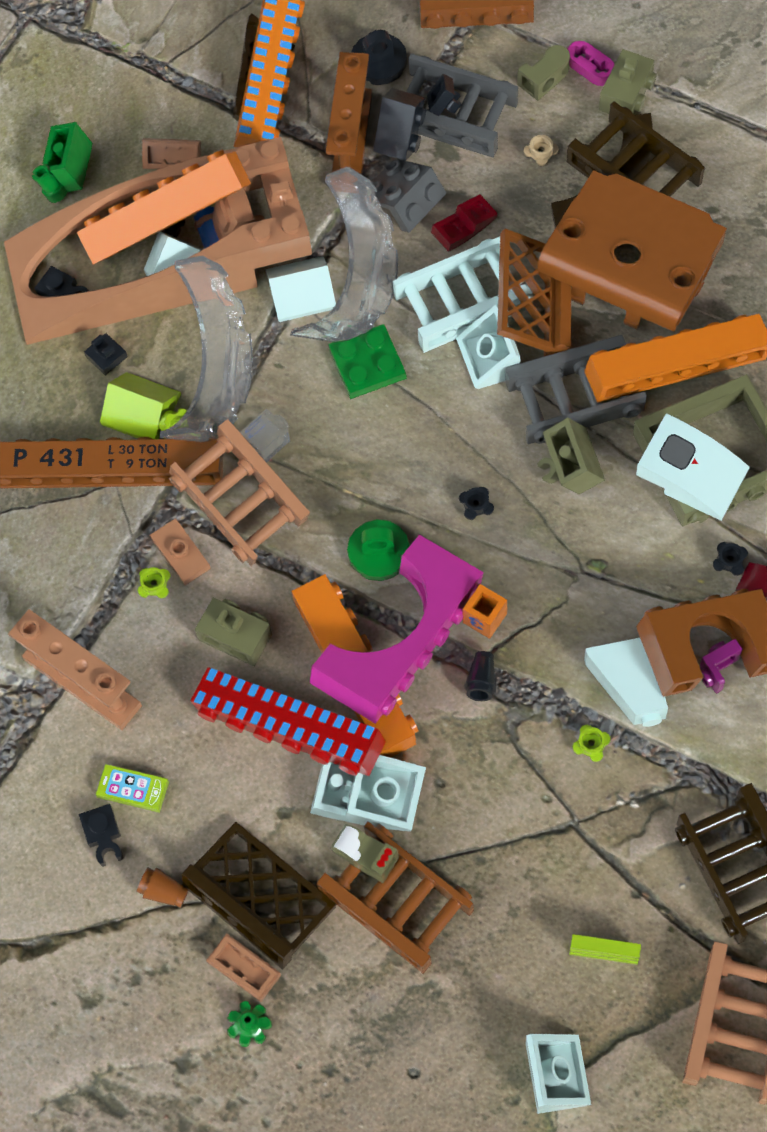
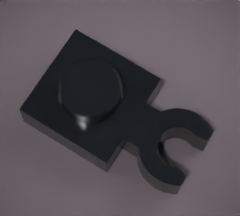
M50 266L35 286L36 293L45 297L89 291L84 286H77V281L74 277L53 266Z
M109 803L79 814L89 847L98 845L96 859L102 867L106 866L104 855L108 851H114L118 861H121L123 853L119 846L113 842L114 839L121 837V833L111 804Z

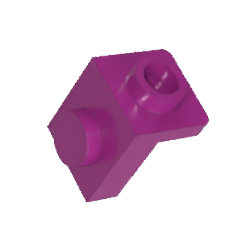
M736 639L728 643L721 641L708 650L709 654L701 659L699 667L704 677L702 682L707 688L712 687L716 694L723 690L725 680L719 671L737 662L740 658L742 648Z

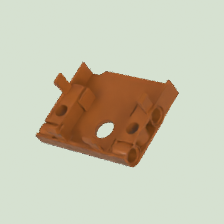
M593 170L545 244L539 257L537 271L572 286L571 301L580 305H584L586 293L626 310L623 323L631 328L638 330L642 317L675 332L694 297L699 294L703 287L712 262L723 245L727 228L714 223L709 213L619 174L606 176ZM630 244L638 248L641 256L638 261L626 264L617 260L614 250L619 245Z

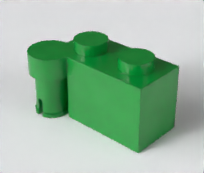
M77 122L51 126L43 157V165L36 167L32 172L34 174L32 175L33 180L42 188L43 195L51 203L63 200L67 192L83 189L93 143Z

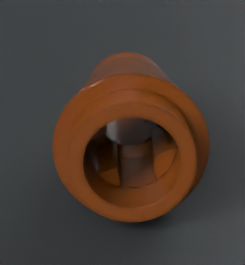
M147 867L136 892L142 894L143 899L181 908L189 889L183 887V885L160 869L156 868L153 870Z

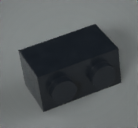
M391 88L383 96L373 148L374 152L406 161L413 153H417L421 143V136L418 135L419 126H422L426 117V109L423 108L425 97Z

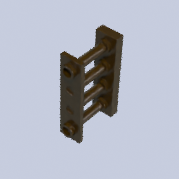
M615 101L610 104L608 121L610 124L589 144H583L575 138L568 145L566 162L587 178H589L594 170L606 176L619 174L643 185L666 163L678 173L659 191L660 193L671 197L687 180L697 187L703 181L705 167L696 157L686 154L634 116L630 109L620 106ZM619 130L633 139L611 161H606L596 154ZM642 146L655 155L633 178L627 177L619 171Z
M752 783L739 788L735 805L693 824L690 823L686 813L680 814L676 823L678 827L675 828L679 842L683 847L688 846L724 916L721 922L725 932L730 938L734 936L738 944L743 943L748 936L745 927L767 917V902L738 915L729 896L767 880V861L766 865L724 884L721 883L713 866L755 847L758 849L763 848L767 856V811ZM737 818H747L753 829L750 831V835L706 854L698 836Z

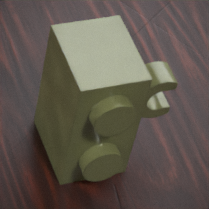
M622 49L600 92L599 110L609 114L610 104L615 101L620 106L630 109L633 114L636 111L641 112L646 99L644 94L647 89L651 90L656 81L657 73L653 72L655 60Z
M566 418L543 432L551 458H543L537 463L538 467L543 470L551 467L550 472L542 477L543 481L552 484L559 479L561 486L579 495L605 481L586 427L570 418Z
M214 597L195 628L199 641L254 667L272 636L270 624L264 616L256 612L248 614L240 610V607L233 601L228 599L220 601Z

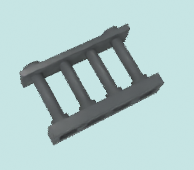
M410 54L409 72L413 78L406 92L418 95L424 80L436 83L444 73L453 78L454 89L467 93L456 118H450L441 114L437 116L427 109L424 123L422 126H419L418 135L494 158L498 149V132L493 130L504 105L517 107L518 86L508 81L496 80L437 62L426 56ZM478 96L494 101L483 126L480 127L466 122Z
M623 335L505 368V383L508 391H521L532 424L526 426L527 444L535 442L538 444L546 443L543 432L566 418H570L587 428L622 417L633 418L642 411H645L647 398L645 392L620 397L621 399L607 403H597L584 372L589 357L600 350L611 351L626 345ZM576 373L581 378L591 407L574 412L561 378ZM543 382L551 384L562 414L561 416L544 420L532 388L534 385Z

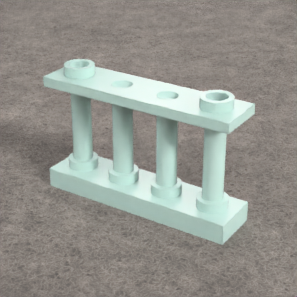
M500 237L486 239L476 247L413 273H404L393 281L396 301L407 296L423 325L421 328H418V341L423 353L456 340L460 333L494 305L498 304V295L492 298L487 296L473 269L489 262L499 280ZM459 274L463 275L477 301V304L466 309L460 308L446 282L447 279ZM527 284L520 286L529 299L533 297V292ZM435 285L450 315L440 320H433L418 291ZM510 290L508 297L517 307L522 304L515 293ZM525 307L520 309L519 312L525 311Z

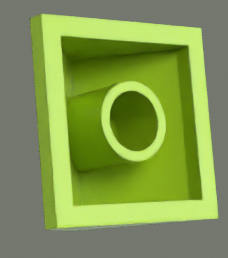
M125 372L108 383L100 424L135 438L150 437L154 440L159 439L162 433L159 428L161 416L168 410H174L181 392Z

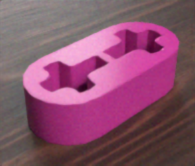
M576 41L570 44L568 47L570 53L569 66L597 86H604L614 67V62L585 41Z

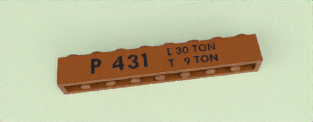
M173 436L168 439L155 440L150 437H140L137 440H123L111 437L106 440L79 438L76 441H62L50 438L46 441H31L28 439H18L15 442L0 441V489L174 486L169 479L171 477L169 473L170 465L176 462L184 470L218 441L211 436H201L198 439H184ZM223 454L192 479L196 486L215 485L223 478Z

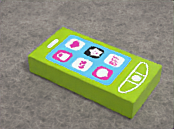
M105 764L96 796L100 799L160 813L169 781L166 778Z

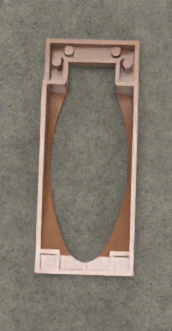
M277 137L224 150L225 154L233 151L236 152L251 182V185L244 188L245 192L263 188L271 218L242 225L202 251L152 275L111 287L61 296H38L32 293L29 288V280L40 262L66 236L77 234L78 231L86 228L85 221L97 215H100L101 219L110 215L108 209L122 202L126 206L133 203L132 197L146 189L150 193L158 190L157 183L173 176L175 180L184 176L182 173L183 169L195 163H198L200 167L209 163L207 157L212 154L174 164L98 192L42 219L6 240L4 245L26 344L29 345L257 288L254 269L312 255L309 232L299 204L282 138Z

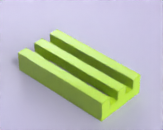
M572 934L569 955L637 965L640 958L641 944Z

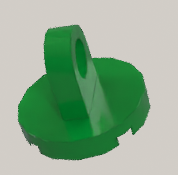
M376 519L365 522L354 530L348 541L347 553L350 565L362 577L368 580L384 581L394 578L399 574L402 555L410 545L406 533L400 526L388 520Z

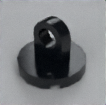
M380 29L370 32L365 37L359 39L352 48L351 53L369 54L366 81H369L372 85L389 84L397 80L406 68L407 54L405 46L400 39L389 34L386 30Z

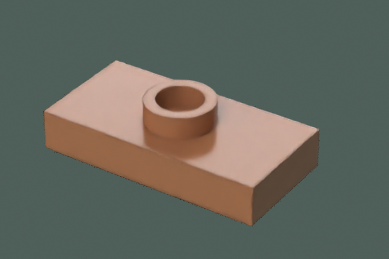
M142 139L143 169H162L201 157V140Z
M176 518L150 534L151 540L185 586L211 569L210 564Z
M227 933L206 960L209 965L259 1002L263 1001L281 976L278 970Z

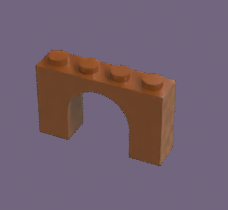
M420 0L421 28L437 29L440 27L534 23V0Z
M741 589L725 597H720V595L716 594L705 598L701 602L692 603V601L687 600L671 608L653 607L644 613V617L637 624L636 628L663 697L692 691L704 678L690 643V630L696 626H712L725 632L732 640L736 639L742 648L740 656L749 678L767 674V601L762 589L754 591Z

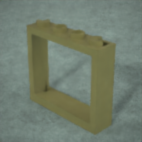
M746 374L635 420L633 436L644 454L666 413L689 424L744 401L767 442V409ZM767 470L742 481L726 512L734 509L740 502L747 499L755 501L765 495L767 491ZM665 495L682 527L697 521L702 523L709 518L708 514Z

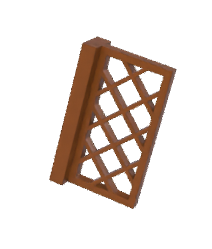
M505 228L500 233L497 334L543 350L544 357L568 350L571 347V286L537 271L539 259L533 252L541 253L545 243ZM510 242L517 244L523 253L517 256L510 247ZM524 257L528 259L535 269L532 273H529L521 262V259ZM512 264L522 277L518 281L515 280L509 271V266ZM537 274L545 283V290L543 291L533 278ZM526 282L535 296L529 299L520 287V284ZM512 290L522 304L516 307L508 297V292ZM539 300L545 308V315L541 316L533 305V301ZM525 307L534 321L528 324L519 312L520 309ZM510 315L521 328L519 331L507 327ZM538 325L544 333V339L538 338L532 327Z

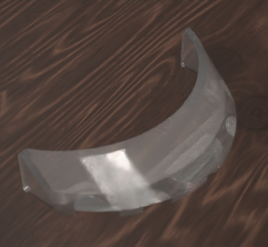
M350 167L329 173L325 178V182L333 193L342 213L348 237L349 265L343 291L336 305L322 320L316 324L310 323L291 329L290 336L329 342L346 341L355 338L374 327L373 324L380 315L385 314L393 298V281L398 277V250L393 248L391 232L394 231L390 216L384 213L374 192L377 189L372 182Z
M196 256L175 261V269L188 289L199 322L202 343L200 379L193 401L186 413L176 424L164 431H160V438L207 442L216 439L215 437L218 436V426L227 419L234 425L238 419L236 413L240 405L246 403L252 379L253 349L251 334L245 332L242 318L246 314L242 300L234 296L231 287L225 279L229 276L222 265L207 257Z

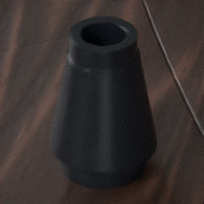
M478 651L475 653L464 685L467 691L466 695L472 700L488 701L492 699V695L496 692L494 655L490 652Z

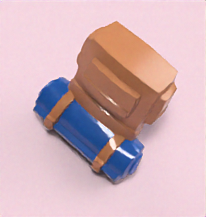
M243 188L216 202L214 207L208 206L198 211L194 216V227L199 232L205 249L240 226L265 219L262 215L253 216L249 200Z

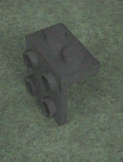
M395 159L388 162L384 170L366 185L359 197L363 203L389 209L401 230L410 233L444 197L446 191L432 167Z

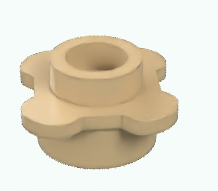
M537 135L531 139L530 145L525 146L524 155L536 160L537 165L545 166L552 155L558 154L559 148L556 144H553L550 137Z

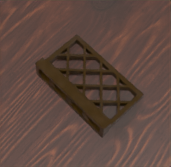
M237 822L194 865L190 864L182 872L183 887L189 889V892L282 970L292 960V955L336 908L335 902ZM237 834L247 842V852L228 853L227 843ZM251 846H252L256 851L251 852ZM224 847V853L218 854L219 851ZM266 858L272 863V873L253 874L252 859ZM248 859L249 874L229 875L228 860ZM224 860V876H210L203 870L210 861ZM276 867L282 872H276ZM277 879H292L297 884V893L278 895ZM273 880L274 895L254 896L253 881ZM249 881L250 896L235 897L230 893L229 882ZM220 883H226V888H224ZM301 888H303L307 893H301ZM316 899L324 906L318 915L303 916L302 900ZM298 900L299 916L279 917L278 902ZM274 902L275 917L260 918L255 913L254 903ZM251 903V909L245 904ZM310 922V924L304 929V923ZM300 923L299 936L290 943L280 934V924ZM276 924V930L270 925Z

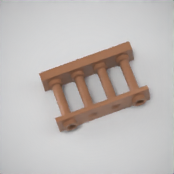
M227 419L218 426V442L184 470L176 462L170 465L169 473L171 477L169 479L179 492L185 490L233 545L231 550L237 559L242 563L247 561L252 566L258 558L253 551L287 522H294L299 527L308 519L310 512ZM232 451L239 459L237 462L238 466L203 494L192 482V479L222 454ZM253 475L260 483L258 485L259 489L227 516L223 517L212 503L243 477ZM273 498L280 506L278 509L279 513L244 541L233 526L264 500Z
M30 609L27 610L8 633L11 638L27 648L22 655L24 661L120 730L126 727L142 707L140 701L125 691L131 683L130 680Z
M714 941L710 950L682 1083L696 1086L700 1077L706 1079L707 1076L760 1089L758 1103L765 1105L767 1103V1060L764 1075H759L710 1062V1058L705 1057L707 1043L713 1044L714 1041L767 1055V1040L718 1028V1024L712 1022L714 1009L721 1010V1007L767 1019V1004L725 994V990L719 989L721 975L727 977L728 974L767 983V969L733 961L732 956L726 955L728 945Z

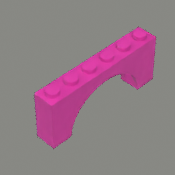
M418 535L402 555L399 571L416 588L423 604L424 615L416 629L398 644L376 652H352L330 644L311 668L310 684L375 724L383 714L386 716L390 714L397 702V695L401 691L405 693L410 688L418 668L423 670L428 665L432 657V650L436 645L441 647L445 643L453 623L458 625L462 621L464 606L482 582L484 572L421 535Z

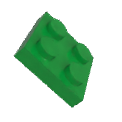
M385 324L328 344L330 354L350 400L407 379L406 371Z

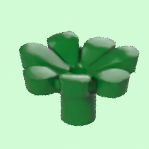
M243 1001L239 1005L240 1012L231 1011L228 1014V1021L234 1023V1025L227 1029V1033L230 1038L240 1036L239 1044L243 1047H248L252 1038L257 1044H262L266 1039L262 1030L270 1029L272 1021L267 1017H262L266 1013L264 1006L258 1004L252 1009L248 1001Z

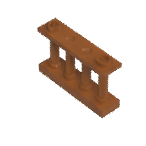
M340 52L326 145V154L334 155L330 180L331 191L360 192L372 103V89L365 88L369 54Z
M367 821L364 825L366 835L398 849L399 859L384 883L378 881L366 897L356 898L349 892L351 889L350 884L361 870L349 864L340 876L336 875L334 878H331L324 873L317 882L318 889L335 902L338 907L424 974L432 964L431 956L428 955L430 952L428 947L459 909L468 916L473 913L474 905L470 901L472 896L458 885L453 888L392 840L394 836L384 826L378 824L375 827ZM408 868L419 876L422 881L392 918L387 917L384 920L375 913L377 910L376 905L403 871ZM434 888L449 901L418 939L414 938L411 941L401 933L404 930L402 926Z

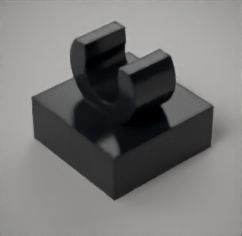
M444 73L427 94L429 111L437 116L445 108L452 113H456L462 105L461 102L457 101L460 98V94L454 90L453 78Z
M107 333L103 336L100 334L91 342V346L84 351L86 358L105 376L128 357L126 351Z

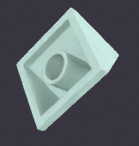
M160 231L144 267L145 274L149 276L160 272L202 251V249Z
M323 256L266 269L279 322L337 309L328 266Z
M498 304L494 305L456 337L474 387L477 389L505 381V368L520 364V354L515 341L497 334Z
M526 1035V1050L537 1114L591 1105L579 1035Z

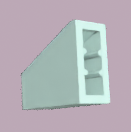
M640 638L585 649V665L633 725L643 724V726L649 727L661 723L662 719H666L668 711L666 698L662 696Z

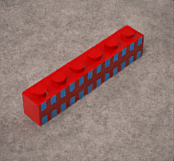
M207 667L190 700L198 710L197 714L209 722L214 723L216 719L225 722V725L233 731L242 733L243 730L252 732L253 736L262 742L271 743L272 740L281 743V746L294 754H299L300 751L308 753L316 762L324 765L332 762L339 765L342 771L353 776H357L358 773L370 776L386 743L377 728Z

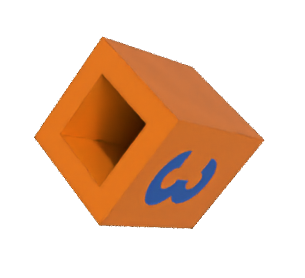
M479 584L463 608V623L490 639L507 615V599Z

